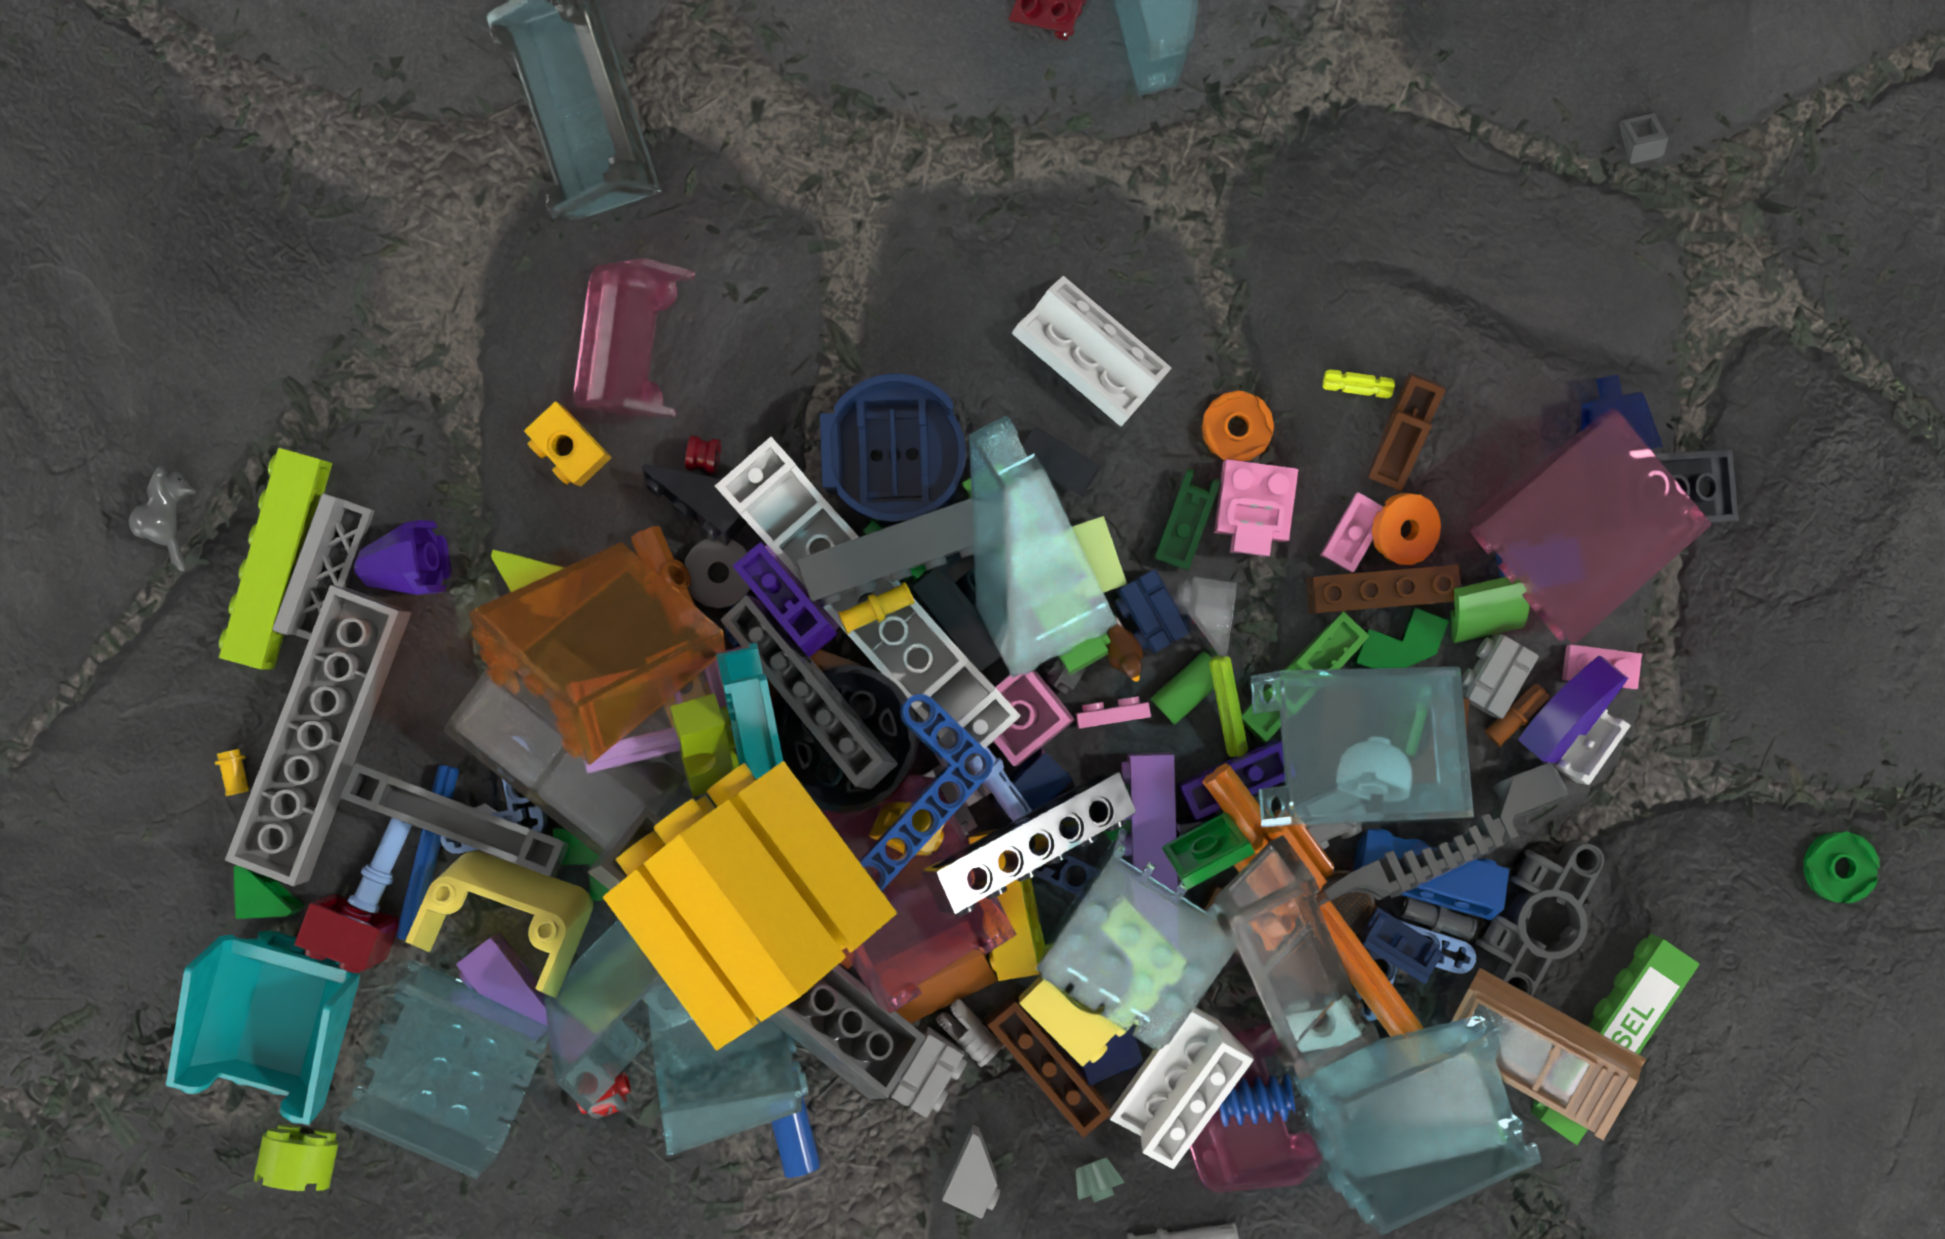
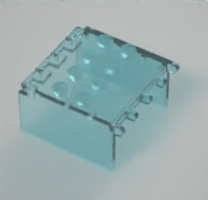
M1121 828L1047 939L1036 970L1042 973L1041 977L1062 991L1069 982L1072 983L1074 986L1069 993L1071 997L1093 1011L1102 1002L1106 1006L1101 1016L1126 1032L1135 1023L1138 1026L1133 1032L1134 1037L1154 1050L1157 1047L1163 1049L1166 1044H1170L1248 933L1250 925L1244 922L1246 906L1240 903L1229 920L1224 924L1216 919L1221 909L1219 905L1213 903L1209 910L1205 912L1183 898L1187 889L1182 882L1174 892L1150 877L1156 867L1151 862H1148L1143 871L1123 860L1121 857L1126 850L1124 842L1128 832Z
M410 960L407 969L412 971V973L398 981L396 988L401 990H397L394 995L395 1000L405 1004L395 1027L384 1023L379 1030L381 1034L390 1037L381 1060L368 1057L365 1062L366 1067L376 1071L368 1090L362 1087L354 1088L352 1096L359 1100L341 1112L338 1120L478 1179L497 1158L498 1151L502 1149L511 1125L500 1120V1117L513 1121L524 1098L525 1091L515 1087L514 1084L528 1087L540 1061L538 1057L528 1052L530 1050L542 1054L553 1029L479 994L474 988L467 987L459 979L417 961Z

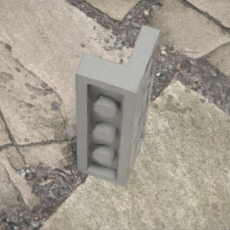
M322 493L272 630L285 635H296L307 640L310 639L312 632L302 629L306 615L317 609L320 613L324 600L321 601L316 590L319 580L330 576L335 586H348L355 561L362 548L375 510ZM346 508L362 514L358 528L349 533L345 532L341 524ZM338 531L340 537L335 539L336 533ZM352 537H354V539H353V541H352V544H351L350 541H349V539L352 538ZM343 542L348 553L344 563L333 567L328 556L331 547ZM324 566H326L327 571L322 573ZM341 571L340 577H338L336 572ZM313 599L315 604L310 606L311 601Z

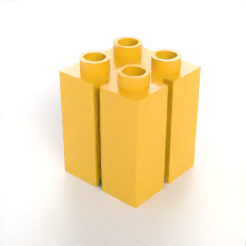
M784 761L758 779H756L745 763L731 771L706 791L717 805V808L714 807L706 795L697 801L692 798L653 827L655 831L646 835L615 859L627 877L603 896L609 907L716 1051L757 1025L759 1022L756 1018L762 1022L801 997L846 958L842 950L847 948L851 953L897 914L896 910Z

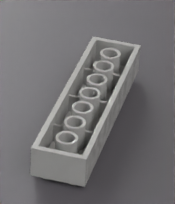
M330 585L225 861L291 886H296L310 880L341 799L340 796L351 773L412 612L347 587Z

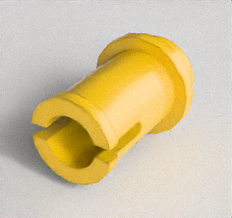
M240 749L218 753V761H215V765H220L226 791L225 795L230 796L250 791L242 761L246 757L241 755Z

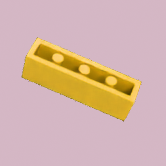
M997 829L979 832L969 837L970 843L968 845ZM1003 853L1000 854L998 859L1001 870L1005 866V856ZM1031 878L1020 882L1015 880L1006 885L1007 891L991 899L986 897L981 899L984 910L982 926L984 933L989 935L992 948L989 953V959L992 969L997 972L998 981L1040 975L1049 967Z

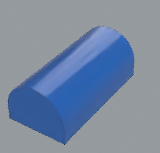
M803 1094L768 1103L767 1108L785 1177H799L817 1170L820 1167V1160Z

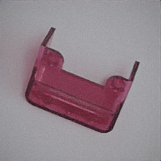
M647 258L603 264L594 268L588 284L574 386V402L577 407L648 418L676 417L677 409L661 406L663 396L659 386L655 382L648 381L657 312L665 311L675 302L677 297L676 281L695 279V271Z

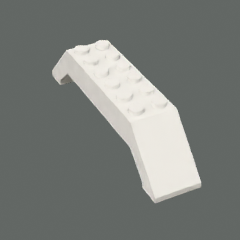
M772 437L767 439L715 485L805 588L806 585L796 559L859 538ZM890 577L876 581L878 588L859 595H856L855 589L841 594L842 601L823 608L845 631L838 612L868 600L867 596L873 593L877 596L901 584L899 581L892 583ZM915 599V604L908 605L886 615V620L880 623L875 620L847 634L880 672L889 677L902 689L907 698L917 694L928 695L983 748H986L1021 717L997 688L967 659ZM913 702L911 704L912 707L925 721L928 717L927 707L922 702ZM941 728L937 735L950 749L955 743V734L949 728ZM970 754L969 756H967V758L965 759L964 766H966L970 761H972L977 755Z

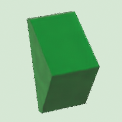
M238 865L234 866L236 919L286 917L300 912L305 907L277 880Z

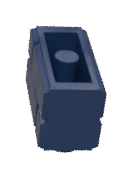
M1156 569L1116 590L1119 598L1115 599L1114 602L1124 619L1129 616L1131 617L1137 628L1132 631V634L1136 637L1143 650L1148 648L1151 653H1155L1191 632Z

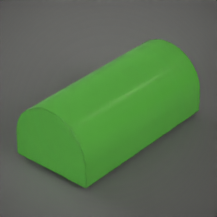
M1201 651L1150 698L1153 704L1174 726L1214 690L1209 665L1212 658L1205 651Z

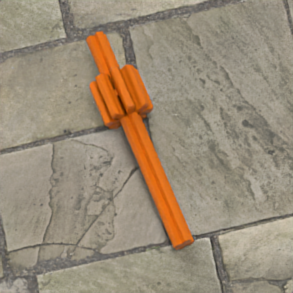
M1225 763L1217 767L1213 773L1203 779L1202 783L1225 813L1227 812L1255 852L1252 856L1235 864V868L1267 910H1271L1274 914L1283 913L1293 904L1411 1065L1419 1072L1428 1070L1431 1063L1441 1059V1050L1331 901L1321 906L1317 904L1315 897L1323 892L1322 887L1327 883L1325 878L1332 875L1334 864L1294 811H1289L1287 808L1280 809L1269 818L1230 765Z

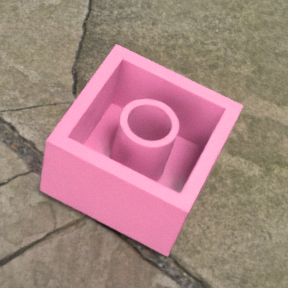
M1024 663L995 687L1021 715L994 740L1013 766L1021 765L1076 720L1031 664Z

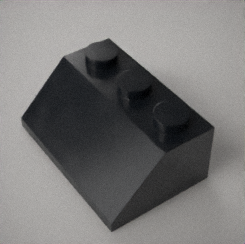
M982 544L980 545L982 551L971 556L961 558L959 552L955 553L947 559V564L934 568L913 586V589L980 672L1041 625L1032 608Z

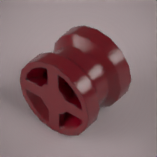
M691 435L686 450V470L705 469L708 474L715 475L720 461L721 440L712 438L710 441H705L697 435Z

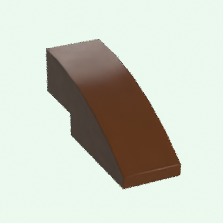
M1409 371L1381 437L1368 478L1402 491L1432 427V418L1446 390L1442 384Z

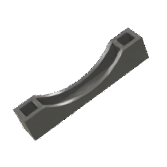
M357 763L354 764L340 798L553 878H556L570 845L559 839L467 806Z

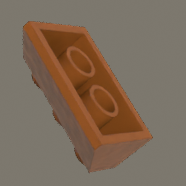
M967 915L871 961L868 967V971L883 1002L910 1024L952 1004L957 999L960 1000L998 981Z

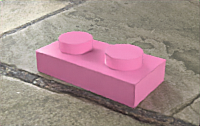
M1359 492L1355 493L1320 556L1347 572L1354 573L1373 540V520L1377 511H1381L1383 506Z
M1566 645L1562 680L1570 681L1597 656H1602L1629 678L1622 688L1638 689L1641 653Z
M1139 696L1117 699L1118 706L1104 708L1103 702L1082 705L1083 712L1075 713L1077 727L1080 729L1151 717L1149 703L1140 702Z

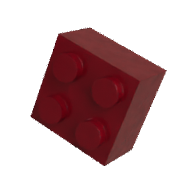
M333 894L310 903L294 944L305 949L304 953L307 956L319 960H326V958L340 962L339 967L352 973H360L387 959L396 937L400 918L380 910L378 913H371L359 909L348 903V898L338 894Z

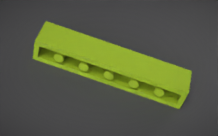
M278 448L277 454L271 458L268 467L270 475L268 486L261 493L258 502L259 518L257 524L253 525L249 533L248 541L251 545L247 559L243 560L239 568V579L241 581L238 592L233 595L229 604L231 616L228 627L223 630L219 639V648L221 649L219 658L257 669H275L284 634L272 629L322 493L325 492L333 463Z

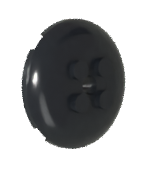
M858 665L835 666L836 668L824 671V675L898 765L872 789L855 787L788 703H786L781 714L777 732L783 761L820 809L830 812L856 813L878 806L901 787L914 764L917 754L918 737L901 720L900 708L908 698L894 681L871 668ZM910 705L909 715L912 720L917 722L912 705Z

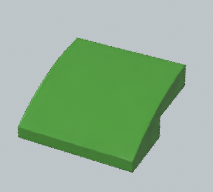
M1521 573L1455 588V610L1450 611L1451 640L1453 643L1524 628L1528 618L1531 596V580L1527 574Z

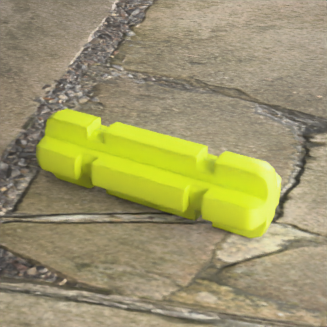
M1332 369L1325 371L1323 377V388L1325 390L1337 391L1342 389V392L1366 396L1375 394L1376 397L1380 398L1392 397L1395 387V381L1392 378L1380 377L1375 379L1373 375L1352 372L1342 374L1341 371Z

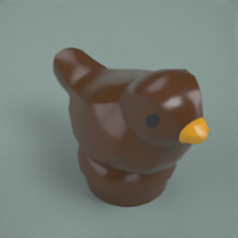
M1111 616L1106 620L1108 637L1111 643L1106 645L1108 649L1107 659L1113 668L1137 682L1140 679V672L1142 670L1143 649L1136 637L1124 629L1116 616Z

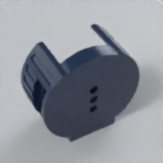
M906 374L875 376L849 389L834 405L835 413H820L822 486L828 494L838 493L840 498L858 515L881 525L893 526L948 507L957 496V488L962 479L966 462L965 440L960 424L954 416L953 401L934 384L922 378ZM909 449H916L918 451L917 459L909 460L906 457L907 451ZM874 450H879L883 454L882 459L878 462L871 459V453ZM896 450H898L901 454L898 460L896 457ZM890 451H891V460H890L889 457H888V454H889Z

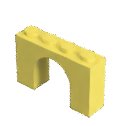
M1123 893L1097 918L1098 925L1129 955L1132 961V981L1126 993L1119 1000L1103 1007L1083 1005L1075 1001L1046 971L1019 996V1004L1082 1067L1089 1060L1094 1063L1100 1059L1108 1049L1105 1044L1115 1034L1120 1037L1126 1033L1134 1023L1131 1018L1141 1008L1146 1011L1152 1007L1160 997L1158 991L1167 982L1170 985L1174 984L1186 971L1184 967L1188 962L1186 957Z

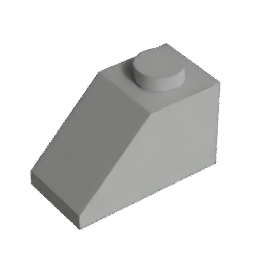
M972 1125L943 1188L942 1201L982 1219L986 1209L993 1210L1001 1190L996 1188L997 1175L980 1128Z

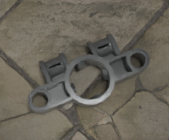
M1578 840L1570 841L1561 849L1555 862L1526 849L1524 852L1526 858L1516 876H1511L1510 878L1511 882L1525 890L1520 892L1513 900L1509 909L1508 920L1499 915L1495 916L1482 939H1477L1475 942L1476 945L1502 958L1493 974L1494 976L1505 982H1508L1513 977H1518V989L1533 996L1552 960L1566 957L1581 946L1588 927L1587 916L1582 905L1604 864V856L1601 850L1594 845ZM1585 849L1588 854L1587 862L1583 866L1578 867L1576 856L1581 850ZM1545 897H1552L1553 901L1565 906L1569 916L1568 927L1561 932V939L1550 946H1546L1529 937L1526 933L1525 924L1526 918L1529 919L1531 916L1532 906L1535 902Z

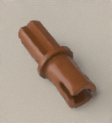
M1533 684L1510 706L1504 718H1497L1484 730V733L1492 742L1501 747L1503 742L1522 725L1526 727L1529 724L1527 720L1549 700V694L1540 685Z

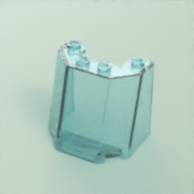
M667 984L646 988L657 1089L667 1155L676 1154L802 1112V1096L808 1095L806 1074L801 1072L799 1062L792 1063L791 1054L796 1053L795 1039L769 1018L762 1022L756 1018L759 1022L757 1025L716 1051Z

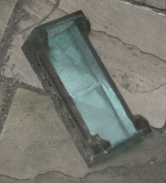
M509 0L487 13L486 18L493 42L498 47L513 54L555 185L547 189L545 201L552 219L576 222L649 198L661 192L599 0Z

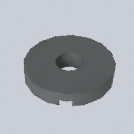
M705 539L694 546L684 562L691 577V583L687 587L691 596L704 606L719 609L731 607L740 602L749 594L751 588L732 565L748 553L746 548L734 540H731L726 546L718 539L715 541ZM716 563H724L729 569V577L723 583H715L710 577V569Z

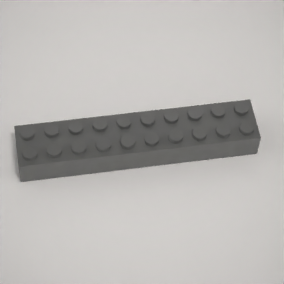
M647 806L632 813L587 872L609 890L613 889L627 877L615 859L646 835L655 831L653 827L662 819ZM840 965L834 967L801 997L768 1017L868 1099H884L889 1097L926 1036Z

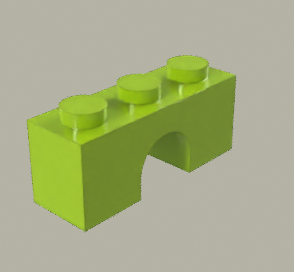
M715 693L670 706L674 728L681 746L679 751L683 768L693 797L707 793L706 791L739 767L729 712L726 706L719 707Z

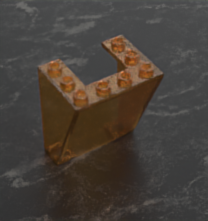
M622 542L477 607L469 613L474 626L471 633L482 648L478 652L489 667L486 670L489 678L499 688L505 685L515 695L520 691L514 672L517 671L523 677L522 681L526 688L535 697L538 698L542 695L550 702L548 705L557 717L555 726L563 735L561 744L573 758L576 759L580 756L589 765L595 762L717 659L716 654L726 651L723 630Z

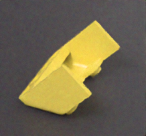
M481 851L465 852L429 886L405 942L430 952L446 915L452 914L462 907L468 892L534 915L528 930L530 942L537 949L550 953L535 989L548 996L557 998L593 910L591 895L577 885L549 877Z

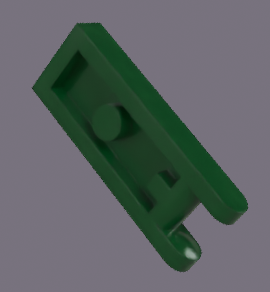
M1188 467L1153 558L1185 571H1189L1221 483L1220 479L1214 477L1209 490L1192 485L1190 481L1194 476V470Z

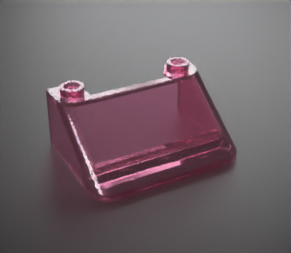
M1278 1022L1260 1025L1232 1034L1253 1055V1062L1242 1075L1250 1087L1253 1085L1255 1076H1259L1264 1086H1267L1269 1073L1263 1057L1273 1056L1283 1045V1036ZM1239 1081L1234 1086L1235 1089H1238ZM1218 1108L1190 1146L1202 1183L1209 1190L1217 1193L1299 1185L1323 1162L1320 1149L1314 1139L1305 1132L1288 1134L1285 1122H1283L1278 1111L1274 1113L1272 1123H1268L1264 1113H1260L1258 1124H1253L1249 1114H1246L1243 1126H1239L1235 1117L1231 1116L1229 1126L1224 1127L1221 1121L1220 1109Z

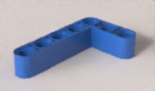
M924 694L913 695L906 699L901 705L900 717L904 725L947 766L858 860L863 868L867 866L876 868L879 875L876 885L881 891L986 780L993 768L992 757L988 751L939 704ZM913 702H922L928 709V717L922 723L915 722L909 715V707ZM943 727L949 728L955 734V743L950 749H944L937 743V733ZM970 754L978 755L983 763L982 770L975 776L970 775L964 766L965 759ZM946 781L954 784L957 790L956 798L948 804L942 802L938 795L940 785ZM924 809L929 813L931 823L925 831L919 832L912 826V816L916 811ZM897 837L903 841L905 851L899 859L893 860L886 855L885 846L890 839Z

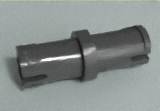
M1407 896L1402 902L1400 917L1427 925L1433 932L1439 933L1444 931L1468 941L1475 935L1477 919L1452 912L1446 907L1429 904Z

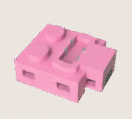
M1228 459L1223 462L1213 533L1232 535L1230 553L1268 557L1270 556L1272 541H1289L1298 469Z

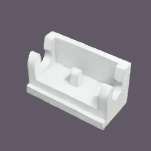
M1607 709L1586 736L1579 735L1558 763H1554L1560 772L1576 783L1590 785L1631 726L1624 720L1616 719L1607 714Z

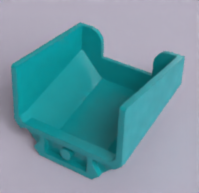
M271 930L258 932L257 938L240 939L234 935L219 936L185 967L166 1086L180 1089L187 1094H196L209 1088L220 1077L231 1080L238 1085H249L267 1090L274 1095H285L286 1097L280 1104L281 1115L292 1123L310 1125L325 1106L359 984L360 973L343 970L339 967L340 962L329 958L319 960L307 956L304 953L305 949L294 945L297 937Z

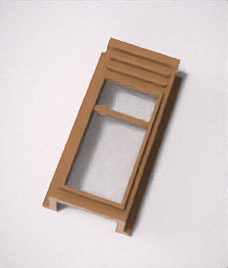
M1479 968L1438 1045V1048L1449 1050L1595 1133L1594 1136L1601 1140L1605 1139L1636 1086L1641 1068L1646 1061V1058L1481 968Z

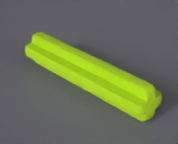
M1228 655L1214 656L1210 660L1209 665L1226 751L1230 757H1240L1248 751L1231 658Z

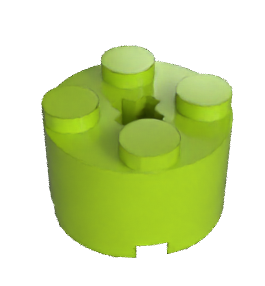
M278 1124L277 1129H267V1132L263 1133L253 1180L257 1182L263 1179L262 1185L285 1190L305 1191L307 1184H317L316 1191L329 1189L339 1144L335 1140L337 1132L316 1129L314 1134L300 1133V1126L292 1124Z

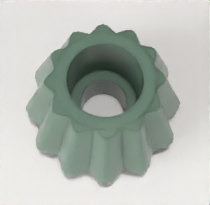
M1107 1157L1076 1169L1078 1200L1092 1196L1094 1202L1114 1195L1112 1187L1124 1183V1180Z

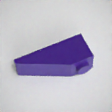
M761 542L732 565L808 657H811L837 635L829 622Z

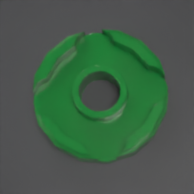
M1846 831L1828 832L1817 837L1808 847L1803 861L1804 876L1810 888L1820 897L1836 903H1854L1867 897L1876 887L1878 881L1876 876L1878 873L1877 868H1880V859L1874 847L1864 837ZM1845 857L1849 862V871L1846 875L1839 877L1835 872V864L1840 858Z

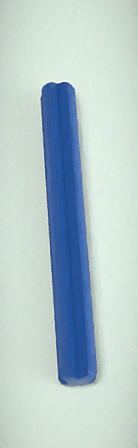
M439 765L432 792L452 799L459 773L458 768L450 765ZM423 828L396 933L397 938L406 940L427 890L431 885L441 846V835Z

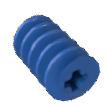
M1289 1073L1283 1075L1281 1085H1279L1274 1075H1269L1267 1086H1264L1259 1076L1254 1077L1252 1087L1249 1086L1245 1077L1240 1078L1238 1089L1233 1087L1219 1107L1224 1127L1229 1126L1231 1116L1235 1117L1239 1126H1243L1246 1114H1249L1253 1124H1258L1260 1113H1264L1268 1123H1272L1274 1113L1277 1111L1283 1122H1286L1289 1110H1293L1295 1114L1293 1088Z

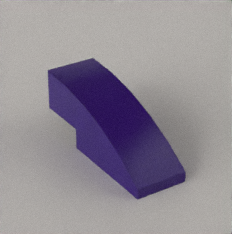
M1597 656L1565 684L1544 706L1518 740L1543 762L1558 763L1579 735L1586 736L1629 678L1604 657Z

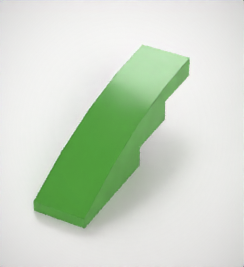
M1344 611L1341 612L1241 713L1243 724L1262 743L1267 742L1290 716L1295 715L1318 689L1326 685L1370 636Z

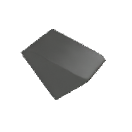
M1655 113L1620 121V131L1630 164L1659 158L1664 155L1669 137Z

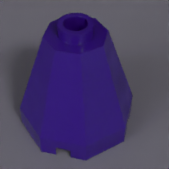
M415 520L405 522L360 550L354 564L355 573L365 586L416 595L445 592L447 585H441L443 579L450 578L452 572L447 541L443 535L436 536L432 529L438 528L434 521Z

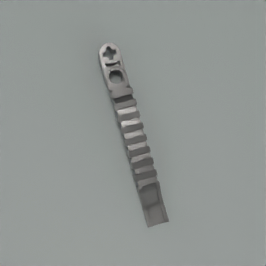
M1547 763L1495 784L1492 788L1497 799L1491 816L1490 814L1483 815L1479 822L1476 821L1469 824L1470 828H1468L1467 833L1454 837L1452 843H1442L1438 845L1437 850H1431L1428 847L1423 849L1420 855L1416 856L1413 850L1404 853L1403 858L1398 859L1393 850L1387 852L1384 858L1375 860L1350 873L1315 897L1318 906L1351 892L1366 893L1378 900L1388 895L1394 898L1497 850L1519 836L1512 823L1513 819L1556 803L1570 795L1555 764Z

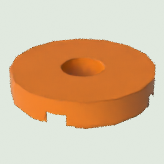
M1238 390L1224 393L1211 402L1203 415L1201 430L1203 440L1212 454L1223 461L1228 459L1246 462L1264 452L1271 441L1274 422L1271 411L1262 399ZM1239 417L1246 422L1247 432L1244 436L1237 437L1229 432L1228 422L1231 418Z
M1413 493L1394 495L1384 502L1386 505L1381 511H1377L1374 517L1372 527L1374 546L1379 553L1383 554L1392 563L1413 565L1423 561L1433 552L1440 536L1441 522L1439 513L1433 503L1422 495ZM1406 520H1409L1411 531L1407 537L1403 538L1401 526Z

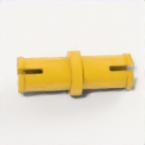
M904 582L902 585L875 596L873 593L867 596L868 600L838 612V616L846 633L849 634L851 631L875 620L880 623L886 620V615L908 605H913L915 602L907 584Z

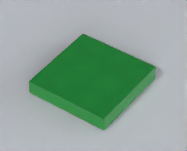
M1227 812L1161 847L1187 890L1255 854L1250 842Z

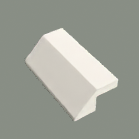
M1062 276L1047 290L1037 306L1018 323L1012 332L1016 338L1120 426L1129 419L1172 369L1065 276Z
M1186 1003L1111 1108L1110 1120L1141 1136L1142 1153L1174 1169L1253 1062V1055L1218 1019Z

